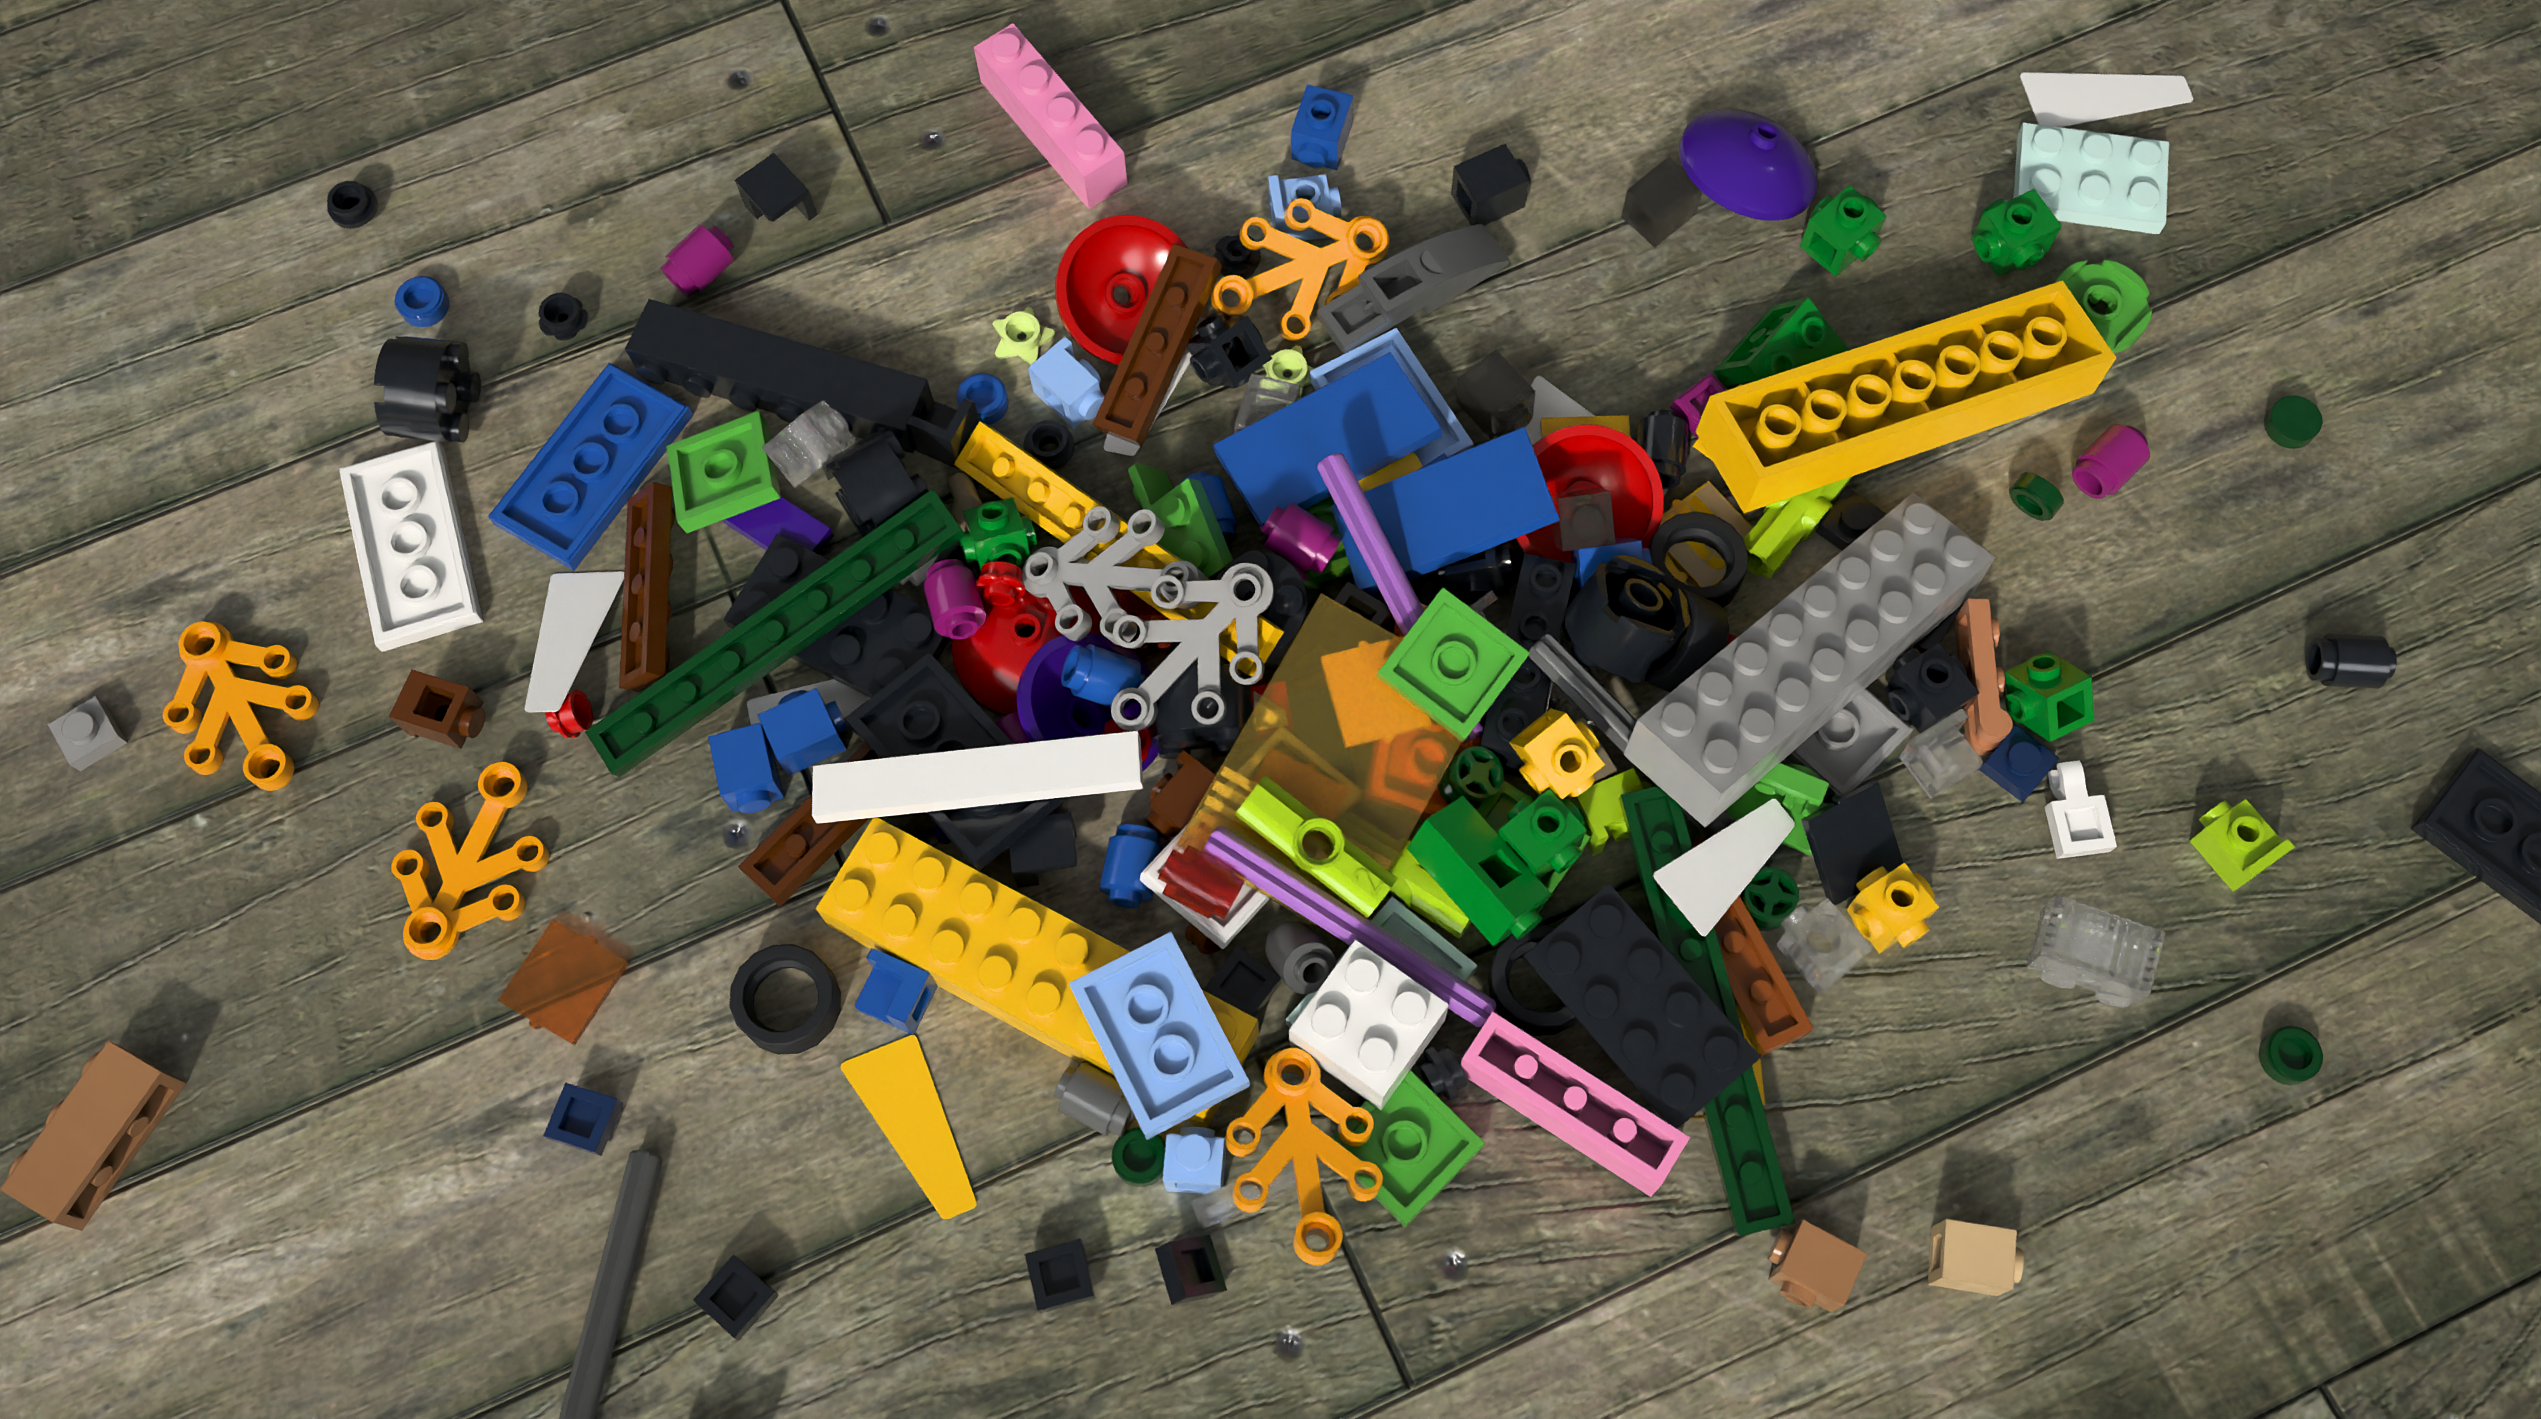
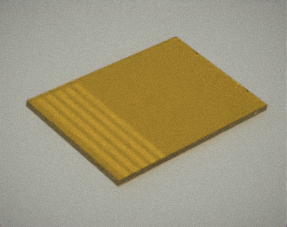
M1321 593L1176 846L1208 863L1214 870L1222 871L1301 916L1309 924L1320 927L1205 853L1204 846L1215 828L1223 826L1361 914L1314 876L1298 870L1286 854L1238 818L1235 813L1266 775L1317 816L1334 822L1340 828L1345 838L1386 870L1391 871L1462 742L1376 677L1378 671L1403 639L1362 617L1360 613L1353 612ZM1310 833L1303 837L1302 847L1308 857L1314 860L1328 858L1330 846L1323 836Z

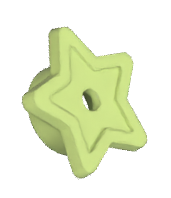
M1031 307L1025 308L1022 312L1012 313L1004 320L997 319L993 321V326L1001 337L995 351L998 359L1019 356L1032 365L1038 359L1039 347L1052 340L1055 336L1053 329L1039 325ZM1020 334L1026 335L1024 340H1019L1017 337Z
M1296 345L1292 349L1281 350L1271 355L1272 359L1263 365L1267 375L1259 387L1261 394L1282 393L1292 403L1301 399L1303 387L1311 384L1310 371L1315 368L1307 365L1306 359L1302 354V348ZM1285 372H1291L1292 376L1290 378H1285L1283 374Z

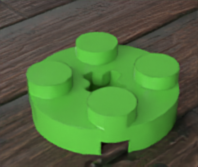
M2086 260L2072 264L2059 275L2056 282L2064 281L2113 353L2122 352L2130 348L2141 337L2152 318V309L2149 311V304L2147 302V297L2150 293L2143 279L2133 270L2116 261L2104 260L2101 265H2085L2088 261ZM2088 301L2093 304H2097L2100 301L2105 302L2108 305L2105 311L2107 315L2094 312L2090 308Z

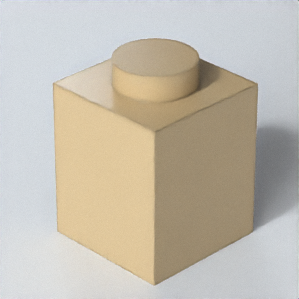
M1945 1219L1931 1227L1928 1285L1999 1296L2013 1290L2014 1283H2018L2021 1279L2024 1265L2023 1251L2021 1248L2016 1247L2017 1230Z

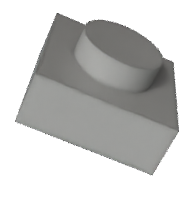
M96 696L47 724L68 763L78 771L84 770L128 743L106 703Z

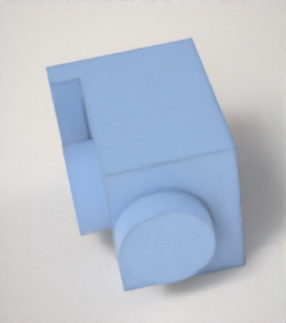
M1326 174L1279 180L1278 175L1268 176L1269 208L1273 228L1302 241L1328 238L1329 236L1310 227L1303 231L1292 230L1284 220L1286 207L1298 198L1309 200L1315 209L1334 217L1341 216L1338 187L1328 188ZM1297 206L1292 209V217L1295 221L1299 223L1307 222L1308 213L1303 207Z
M1064 337L1030 365L1028 371L1033 392L1074 430L1085 419L1092 420L1096 417L1105 395L1100 392L1099 383L1101 378L1097 371L1086 360L1081 359L1077 361L1074 358L1072 343Z
M1182 1127L1180 1134H1167L1163 1183L1166 1191L1223 1196L1227 1149L1225 1137L1214 1136V1130L1202 1127Z

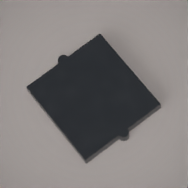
M1870 781L1845 796L1834 795L1832 803L1801 819L1827 902L1830 905L1836 906L1859 893L1860 890L1856 884L1879 867L1883 866L1889 873L1904 863L1879 782Z

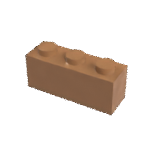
M107 1041L101 1051L95 1053L86 1062L82 1070V1077L66 1099L58 1103L51 1110L47 1117L45 1128L31 1147L20 1154L14 1161L10 1169V1176L0 1190L51 1222L82 1231L187 1083L135 1052Z

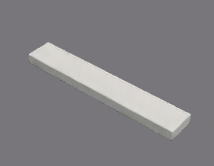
M1138 731L817 765L813 766L812 817L818 824L1143 789L1141 739Z

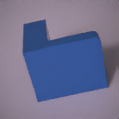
M871 948L866 959L873 969L855 1003V1007L865 1015L914 1035L938 985L929 972Z

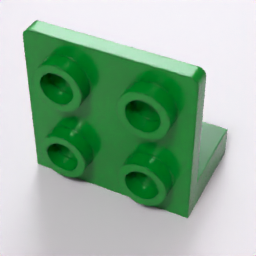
M1807 297L1772 305L1713 372L1724 386L1751 383L1848 351L1849 349L1810 298Z

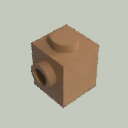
M1802 1220L1792 1227L1790 1232L1782 1228L1777 1235L1767 1257V1260L1775 1263L1769 1280L1782 1286L1779 1293L1789 1301L1808 1309H1812L1813 1305L1816 1304L1832 1313L1845 1306L1868 1253Z

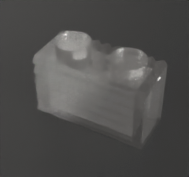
M2055 896L2043 907L2032 943V949L2029 953L2027 968L2042 972L2041 979L2044 982L2060 988H2074L2076 984L2096 991L2095 997L2100 1002L2122 1008L2129 1007L2130 1004L2136 1005L2150 995L2166 934L2164 931L2154 930L2151 926H2143L2140 922H2132L2130 919L2121 918L2119 915H2111L2109 912L2100 911L2096 907H2088L2084 903L2068 900L2064 896Z

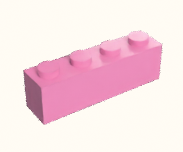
M1013 23L974 46L981 83L1089 210L1128 185L1124 151Z
M1494 1012L1491 1013L1462 1058L1460 1065L1467 1079L1650 1197L1660 1188L1690 1139L1686 1134Z

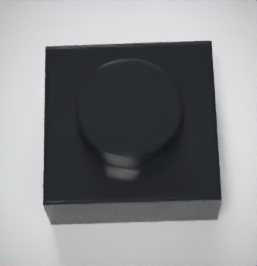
M1848 488L1821 520L1815 532L1843 551L1882 519L1886 513L1851 488Z
M1237 945L1205 986L1204 991L1255 1018L1280 986L1282 978Z
M1211 1235L1169 1241L1155 1248L1171 1305L1211 1298L1227 1291Z
M1081 1239L1025 1254L1035 1303L1040 1314L1096 1298Z
M733 1255L697 1294L693 1301L734 1339L740 1340L777 1299L779 1294L740 1258Z

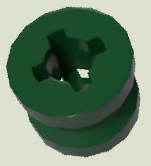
M1481 746L1466 748L1457 755L1449 757L1439 766L1436 774V784L1439 793L1449 804L1464 796L1473 806L1481 800L1495 795L1503 782V768L1499 759L1492 751Z
M1765 867L1757 872L1739 896L1759 931H1771L1781 927L1794 912L1799 902V888L1788 872L1775 867ZM1757 896H1759L1760 899H1761V901L1764 903V907L1760 904L1759 900L1756 898Z

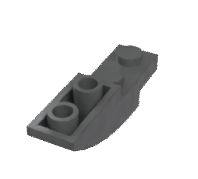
M1482 224L1446 232L1405 249L1359 274V285L1317 310L1318 320L1342 353L1345 354L1371 341L1421 309H1424L1427 314L1433 312L1508 266L1510 260Z

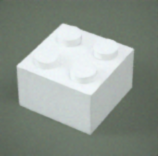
M1355 940L1289 1029V1045L1306 1051L1317 1062L1319 1067L1379 1110H1382L1444 1023L1449 1004Z

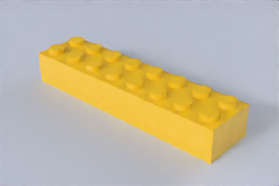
M2062 280L1711 395L1695 432L1743 513H1747L2091 395L2095 392L2117 357Z
M877 817L872 818L816 907V910L826 924L869 949H876L929 972L936 984L946 991L1079 1063L1086 1061L1114 1076L1069 983L1130 953V951L991 877L978 872L974 868ZM1202 990L1242 1066L1259 1036L1258 1019ZM1222 1101L1186 1119V1121L1197 1127L1208 1128Z

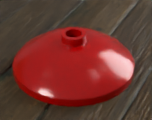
M1111 216L1086 227L1065 249L1055 277L1057 309L1064 327L1070 336L1092 356L1110 364H1120L1173 244L1188 248L1182 239L1168 227L1142 216ZM1116 287H1122L1128 292L1129 299L1126 304L1116 301L1114 297Z
M1580 424L1555 430L1533 445L1560 521L1517 537L1516 540L1525 553L1571 563L1570 544L1633 537L1641 541L1642 548L1649 547L1651 539L1659 529L1664 505L1663 488L1654 462L1636 441L1612 428L1594 424ZM1580 490L1586 491L1589 495L1588 505L1583 509H1575L1572 505L1573 495Z
M1070 585L1068 589L1076 605L1091 616L1092 627L1089 633L1104 636L1100 631L1102 617L1091 598L1078 586ZM1027 590L1024 596L1015 597V602L1009 606L989 604L983 599V595L980 594L986 613L985 623L971 637L952 640L953 662L963 687L982 707L1003 717L1018 711L1017 688L1021 673L1028 660L1047 642L1063 635L1056 629L1055 618L1057 613L1047 597H1036ZM1075 617L1070 622L1069 629L1075 626L1078 617ZM1030 626L1035 629V632L1029 637L1023 638L1017 635L1018 631L1023 627Z

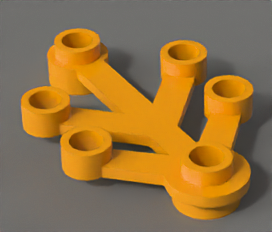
M1298 198L1293 200L1285 209V223L1295 231H1303L1310 227L1337 240V242L1323 248H1318L1271 228L1269 223L1263 218L1252 217L1242 225L1239 233L1240 240L1245 247L1251 250L1264 247L1293 260L1247 280L1237 275H1229L1222 278L1214 286L1211 293L1213 308L1217 313H1222L1223 316H1241L1249 309L1253 299L1302 279L1291 310L1284 314L1279 321V331L1285 339L1289 341L1302 339L1310 331L1311 321L1309 317L1328 268L1346 260L1337 291L1331 293L1325 299L1323 306L1359 285V274L1364 272L1365 267L1376 264L1386 255L1390 243L1389 234L1386 227L1378 219L1371 216H1358L1350 222H1346L1315 209L1314 205L1307 199ZM1297 206L1303 207L1308 213L1307 222L1299 223L1295 221L1292 217V209ZM1251 225L1259 226L1264 233L1263 240L1259 242L1252 241L1247 235V228ZM1358 234L1369 236L1372 243L1370 250H1362L1357 246L1356 237ZM1233 290L1239 297L1238 305L1235 307L1225 305L1222 301L1223 291ZM1289 317H1297L1301 320L1303 324L1301 333L1294 334L1288 330L1287 320Z
M196 622L191 624L182 632L178 644L180 657L187 666L174 699L165 706L162 714L164 722L178 733H191L199 727L195 740L185 749L184 761L186 765L201 775L212 774L221 767L224 757L222 751L218 748V744L230 716L249 752L243 762V772L246 778L260 789L266 791H273L286 786L293 777V760L278 746L271 744L250 703L283 709L293 719L304 721L316 714L319 708V700L316 695L302 685L286 688L236 678L229 663L260 667L272 679L285 680L296 671V657L281 645H272L266 648L235 642L230 631L216 622ZM214 643L213 647L203 654L205 647ZM282 656L285 657L280 667L271 669L275 659ZM209 675L215 690L202 720L201 710L195 704ZM306 697V702L301 708L293 709L297 699ZM189 710L186 719L176 722L180 712ZM210 750L209 758L205 762L197 764L199 755L204 751ZM280 764L277 772L267 778L268 770L272 766Z
M493 763L481 773L478 780V789L486 800L459 853L451 834V829L454 825L452 812L439 802H428L418 810L416 823L428 837L443 880V885L434 902L425 882L430 872V865L427 859L415 850H404L399 852L392 860L391 871L401 881L412 912L404 924V944L413 955L420 959L435 960L444 957L456 946L461 932L498 917L505 921L518 918L525 909V898L515 887L507 884L495 887L486 899L460 909L457 908L465 892L520 868L527 872L539 871L545 867L549 860L548 848L534 836L522 837L515 842L512 848L482 860L507 809L519 804L527 792L526 778L510 763ZM508 782L514 783L513 789L507 795L499 796L500 788ZM441 812V822L434 827H428L429 818L433 814ZM538 847V854L533 860L523 861V854L528 848ZM412 860H417V869L410 875H404L403 869L405 865ZM507 895H514L512 906L507 910H499L501 899ZM440 926L441 932L434 941L427 942L426 935L428 931L433 927Z
M1288 1048L1280 1050L1270 1057L1264 1070V1082L1267 1089L1243 1117L1234 1119L1227 1128L1225 1145L1229 1152L1238 1157L1250 1156L1259 1146L1261 1129L1283 1105L1285 1106L1287 1128L1250 1172L1243 1173L1236 1179L1232 1198L1234 1204L1244 1212L1260 1210L1266 1202L1270 1185L1292 1159L1301 1220L1298 1222L1293 1236V1247L1296 1254L1304 1262L1311 1265H1323L1330 1262L1336 1256L1343 1235L1338 1221L1325 1213L1317 1158L1346 1180L1348 1193L1359 1201H1369L1377 1196L1383 1183V1175L1377 1165L1369 1161H1361L1313 1125L1308 1104L1338 1124L1337 1132L1339 1138L1345 1144L1353 1147L1364 1145L1369 1140L1374 1128L1371 1114L1363 1108L1352 1107L1320 1083V1068L1310 1054L1298 1048ZM1286 1072H1294L1301 1078L1302 1082L1298 1085L1287 1084L1283 1081L1282 1075ZM1358 1120L1364 1125L1365 1131L1360 1134L1352 1133L1348 1130L1346 1122ZM1238 1130L1248 1131L1252 1135L1253 1141L1248 1144H1240L1234 1139L1233 1133ZM1358 1174H1367L1373 1179L1374 1186L1368 1189L1361 1188L1355 1182L1354 1177ZM1244 1185H1254L1259 1189L1261 1196L1254 1200L1247 1199L1241 1194L1240 1188ZM1310 1235L1321 1236L1326 1242V1248L1321 1251L1312 1250L1308 1247L1306 1238Z

